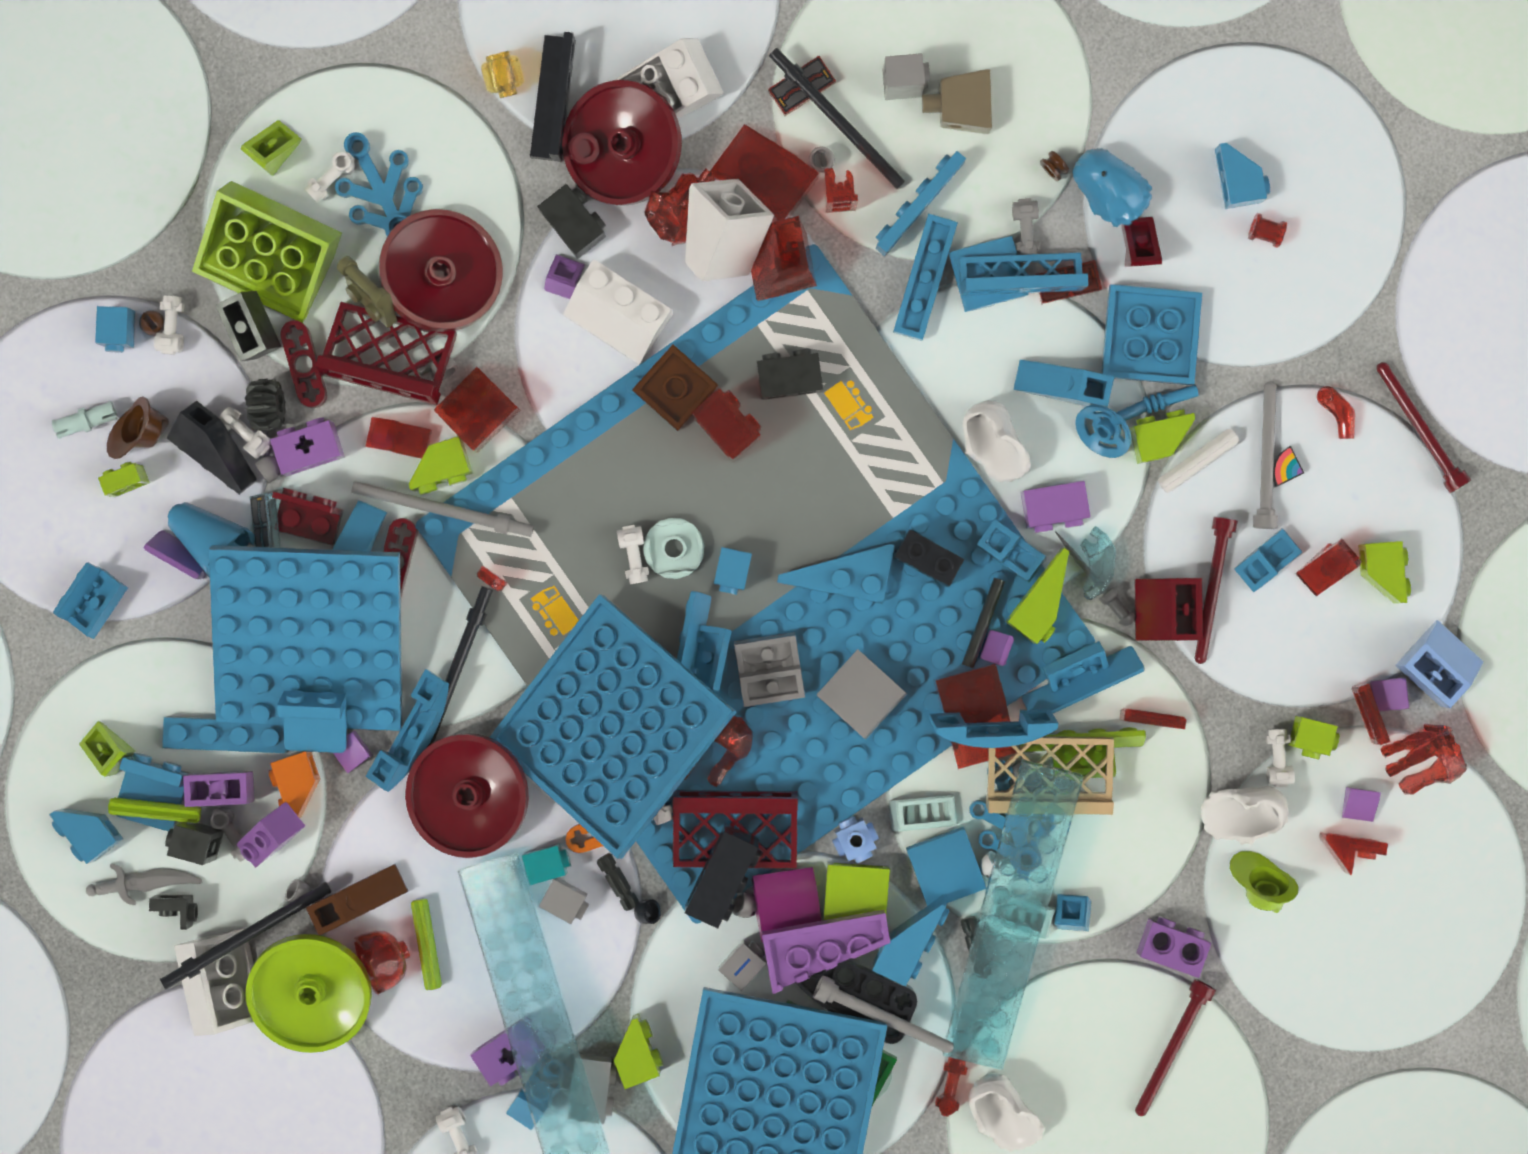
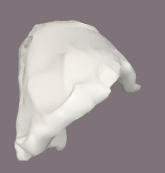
M991 400L973 405L966 412L962 423L966 440L965 454H968L977 462L980 461L981 465L985 467V472L988 476L997 482H1013V480L1020 479L1030 471V457L1028 451L1018 438L1007 408L1002 403Z
M1271 786L1212 791L1209 797L1203 800L1201 805V818L1205 824L1204 828L1216 840H1236L1241 845L1250 844L1252 846L1255 840L1275 834L1288 823L1287 799L1281 791Z
M993 1073L981 1077L980 1080H976L968 1096L970 1108L978 1127V1133L986 1136L989 1135L999 1148L1006 1149L1009 1152L1023 1150L1043 1139L1045 1127L1041 1120L1025 1105L1009 1078L1002 1074Z

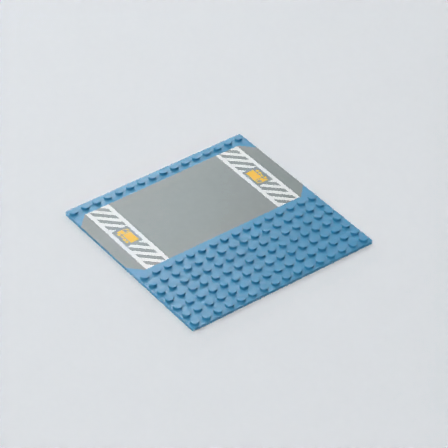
M815 244L808 246L443 502L498 516V514L511 516V520L534 525L532 537L511 532L503 534L495 532L494 528L431 512L416 522L417 530L472 608L481 586L493 590L485 610L487 616L484 625L527 687L599 594L609 599L676 659L680 646L679 637L686 617V604L691 591H698L711 596L706 626L731 630L720 690L712 691L736 711V714L676 790L797 791V854L837 827L839 822L850 818L955 744V742L936 734L929 721V714L960 712L965 723H984L1046 680L1044 666L1050 664L1055 659L1063 658L1078 651L1083 646L1095 643L1094 637L1063 593H1061L1057 619L1052 625L1056 629L1045 643L1040 640L1038 644H1033L1005 622L1045 570L1044 566L1040 567L1028 583L977 545L994 520H997L1020 536L1022 540L1025 541V539L822 251ZM672 344L719 385L678 431L632 391ZM800 349H811V353L819 354L823 392L761 400L757 361L763 360L762 355L780 353L781 358L793 356V351ZM668 518L684 519L698 529L705 545L704 558L699 567L689 576L672 579L664 578L655 573L646 562L643 544L638 546L642 567H648L649 575H647L648 581L630 584L629 579H626L625 571L630 570L627 549H620L617 530H622V527L635 525V527L641 526L645 539L649 530L656 523ZM909 529L965 559L950 587L938 583L893 558ZM673 539L667 542L665 551L670 557H678L683 551V545L680 541ZM888 544L895 545L883 603L777 583L778 575ZM721 547L752 553L745 589H738L737 595L719 591L720 585L714 584ZM993 578H998L1005 581L974 668L962 665ZM990 630L1013 636L1014 641L1007 661L1003 666L980 658L983 645ZM795 632L805 698L744 707L734 641ZM857 649L907 693L866 740L817 696V693ZM673 794L671 795V797H670V798L667 800V802L665 803V806L671 805V806H672V809H673ZM680 813V824L688 832L701 822L693 813ZM709 813L700 814L705 818ZM716 813L708 822L720 833L725 823L729 825L732 821L725 814ZM746 814L739 822L752 833L763 821L755 814ZM762 814V815H763L765 818H767L770 814ZM778 814L770 822L783 833L791 825V814ZM673 819L660 825H656L655 821L652 820L636 842L685 911V904L703 868L673 867ZM705 825L693 835L704 848L716 837ZM767 825L755 836L765 848L778 838ZM680 832L681 841L685 836ZM791 832L786 836V838H787L790 842H791ZM688 840L680 847V859H693L701 851ZM783 841L770 851L777 860L791 859V849ZM703 855L700 859L708 858L705 855ZM765 856L762 860L770 859L767 856ZM748 868L745 874L748 881L743 892L753 886L751 880L753 876L769 874L777 868ZM689 916L691 921L695 924L702 922L698 919Z

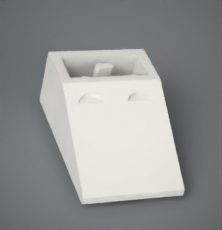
M681 38L614 79L634 81L654 89L668 101L677 118L703 107L724 94L698 38Z

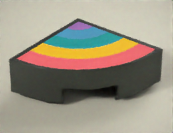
M1291 446L1279 453L1274 463L1273 482L1275 487L1304 474Z

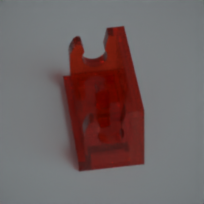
M833 168L824 169L825 213L856 211L858 194L854 193L853 175L849 170L846 171L845 177L847 180L844 181L843 186L842 182L835 183L836 176Z

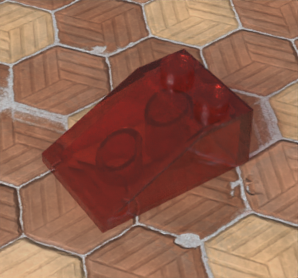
M745 124L708 173L717 181L739 179L774 214L772 221L781 228H783L819 178V172L800 158Z
M991 663L933 680L942 713L960 712L965 723L1011 722L996 664ZM950 741L958 769L988 761V748L972 747ZM1011 746L995 749V756L997 758L1016 753Z

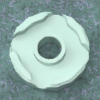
M668 518L659 521L649 530L644 539L643 552L647 564L655 573L664 578L679 579L689 576L699 567L704 558L705 545L701 533L692 523L680 518ZM675 539L682 543L683 551L680 556L670 557L667 555L665 546L668 541Z

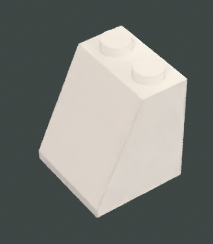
M739 179L691 183L689 188L685 264L702 281L749 275L774 214Z

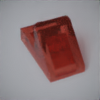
M371 417L365 447L422 459L429 446L432 430L400 423L395 420Z
M1341 538L1333 545L1331 543L1327 544L1300 568L1296 575L1315 596H1318L1356 569L1362 563V560Z
M1320 832L1319 835L1320 840L1338 865L1349 875H1352L1356 851H1358L1357 857L1376 860L1377 854L1387 855L1388 843L1383 841Z

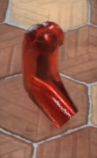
M1325 386L1320 388L1316 399L1320 405L1334 415L1338 426V438L1354 439L1356 415L1353 406L1333 387Z

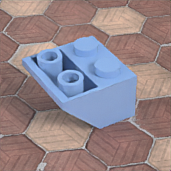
M1436 620L1395 666L1440 707L1451 708L1472 685L1483 661L1441 622Z

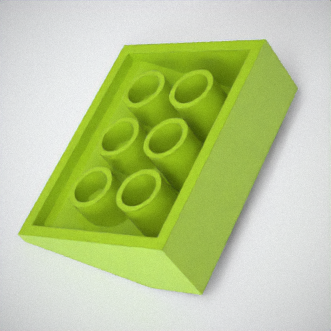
M230 181L216 192L192 272L237 293L257 291L263 305L303 323L331 266L342 232Z

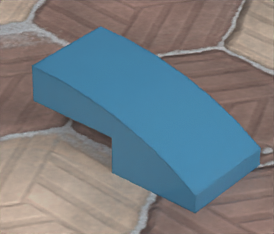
M997 520L992 522L977 543L985 552L1028 583L1047 559L1044 554L1026 543L1020 536Z
M1281 528L1239 563L1234 570L1249 588L1255 592L1276 576L1282 568L1298 557L1302 550L1287 532Z

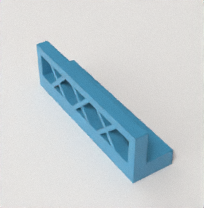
M1081 253L960 257L958 259L960 296L1082 291L1088 286V273L1082 274ZM1051 261H1056L1052 266H1050L1047 263ZM1061 261H1073L1074 274H1059L1055 268ZM1026 262L1022 267L1017 264ZM1031 262H1039L1047 272L1044 275L1030 276L1024 270ZM1001 263H1008L1017 273L1014 276L999 277L994 270ZM978 264L987 274L981 278H967V265ZM986 264L995 265L990 269Z

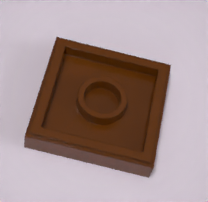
M672 344L632 391L678 431L719 385Z

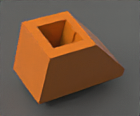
M308 751L270 763L272 769L269 770L271 783L274 788L278 787L281 799L278 800L279 806L287 802L299 818L302 817L320 781L312 752Z

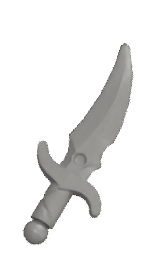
M110 864V868L115 870L117 874V879L96 883V885L90 884L86 887V894L88 896H95L96 894L104 895L118 892L124 902L136 905V901L131 899L128 891L138 890L145 893L169 885L201 884L203 882L202 879L194 875L174 869H152L145 873L135 871L133 874L126 876L122 867Z

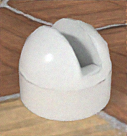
M989 851L981 859L979 869L982 875L993 879L1006 871V864L999 854Z

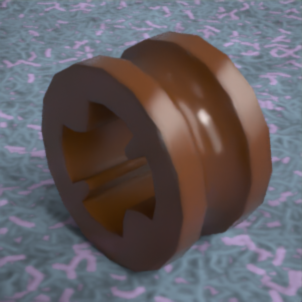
M1051 151L1048 154L1049 158H1043L1040 160V164L1046 173L1058 182L1061 179V174H1067L1070 170L1065 161L1056 152Z

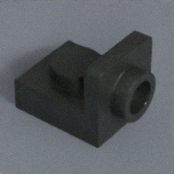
M155 895L149 899V911H159V916H177L178 911H180L181 930L189 929L193 926V922L197 921L198 905L193 903V895Z

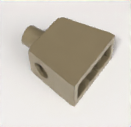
M990 69L942 78L939 83V94H922V113H940V127L989 134L992 129Z

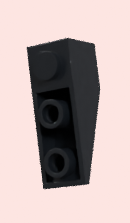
M195 401L179 413L167 436L169 441L239 495L256 482V476L219 417L198 401Z

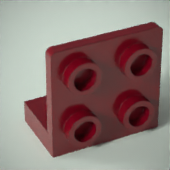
M283 488L282 494L273 491L272 498L281 500L273 530L335 545L344 511L335 508L336 501L314 495L312 501L306 500L307 494Z

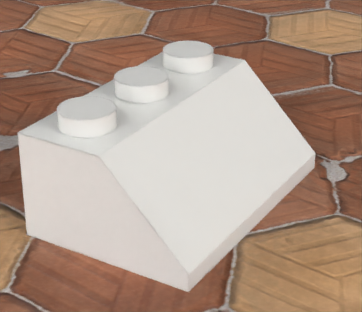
M593 259L576 285L563 315L640 365L669 322L673 312L665 304Z
M246 928L174 945L178 967H181V963L192 957L195 959ZM249 941L200 970L201 973L191 979L187 977L182 980L194 1036L215 1035L254 1022L246 1003V983L254 965Z

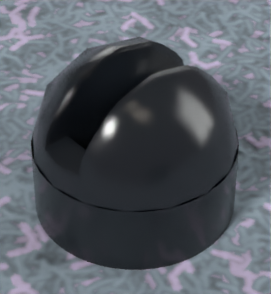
M645 899L638 902L634 908L636 920L643 924L657 923L661 916L659 903L654 899Z

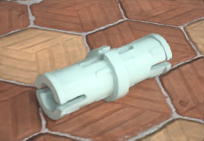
M108 401V403L87 410L83 407L78 409V413L52 420L54 432H57V438L61 439L83 430L89 432L92 431V427L118 420L115 407L113 408V402Z

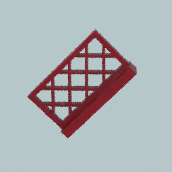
M340 302L323 355H318L315 364L317 370L326 377L438 405L441 396L439 389L454 347L457 332L426 330L409 323L402 317L396 316L397 322L394 324L399 326L394 328L392 325L390 326V331L375 338L369 326L376 322L368 315L365 308ZM346 312L358 314L362 323L346 331L343 325ZM366 328L372 341L356 349L350 337ZM407 328L416 329L420 338L404 346L398 333ZM421 331L428 332V333L425 334V335H423V334L421 333ZM437 335L447 337L444 348L432 353L426 341ZM395 336L401 348L384 356L379 344ZM347 339L353 351L342 357L332 355L335 345ZM423 343L429 356L413 364L408 351ZM375 346L381 359L370 365L363 363L360 354ZM404 354L410 366L400 372L392 371L388 362ZM433 361L437 368L433 381L421 378L417 369ZM385 364L387 369L381 368L380 366ZM414 372L416 377L408 374Z
M675 790L673 794V867H704L707 859L700 858L703 855L707 858L709 857L710 853L708 851L715 845L720 835L708 821L716 813H723L732 821L729 824L730 826L734 827L736 825L741 831L754 837L766 825L778 836L767 848L759 842V849L762 853L754 868H797V791ZM680 813H693L701 822L688 832L680 824ZM700 813L709 814L704 818ZM746 814H755L763 821L752 833L739 822ZM762 814L770 815L767 818H765ZM778 814H791V825L783 833L770 822ZM703 825L716 836L705 848L693 837ZM680 832L685 836L681 841ZM790 832H791V842L786 838V836H787ZM688 840L701 851L693 859H680V847ZM783 841L791 849V860H777L770 851ZM765 856H767L770 860H762V859H763Z

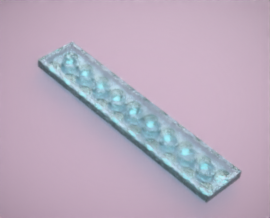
M1021 760L946 1039L953 1043L954 1048L950 1053L942 1051L943 1056L1003 1070L1082 786L1083 774Z
M519 853L459 869L457 872L542 1154L610 1153Z

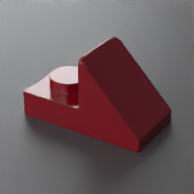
M1153 216L1138 217L1130 225H1122L1126 247L1125 267L1161 265L1162 256Z

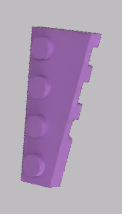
M885 910L762 931L773 994L782 991L784 987L795 982L798 984L809 979V976L822 970H830L838 966V963L850 958L855 959L891 943Z

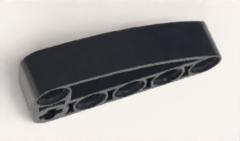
M850 960L838 963V966L826 971L825 969L809 976V979L797 984L807 995L830 1012L871 1020L874 1019L835 1001L823 1003L814 999L813 994L820 978L823 975L835 980L834 984L839 986V990L908 1022L911 1021L918 1002L916 993L910 985L907 984L905 987L872 971L870 968ZM850 968L854 972V978L847 983L839 981L837 979L839 970ZM869 981H880L883 984L882 990L875 995L869 994L865 990ZM904 992L908 993L907 996L910 1002H903L902 1006H899L895 998L896 995L902 996ZM900 1031L893 1035L886 1034L884 1042L888 1044L898 1043L905 1034Z

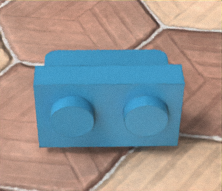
M302 691L283 692L277 704V717H283L284 747L287 750L342 753L346 750V694Z
M134 753L133 756L122 758L119 770L126 772L118 798L182 804L184 797L183 776L191 773L182 771L181 765L166 761L163 762V765L151 761V756L141 753ZM116 815L164 831H169L170 828L174 829L176 821Z

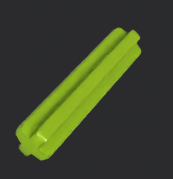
M116 797L111 798L108 804V812L111 815L198 823L201 819L200 806L185 807L183 804Z
M425 898L416 899L411 902L424 987L426 990H435L442 986L429 903Z

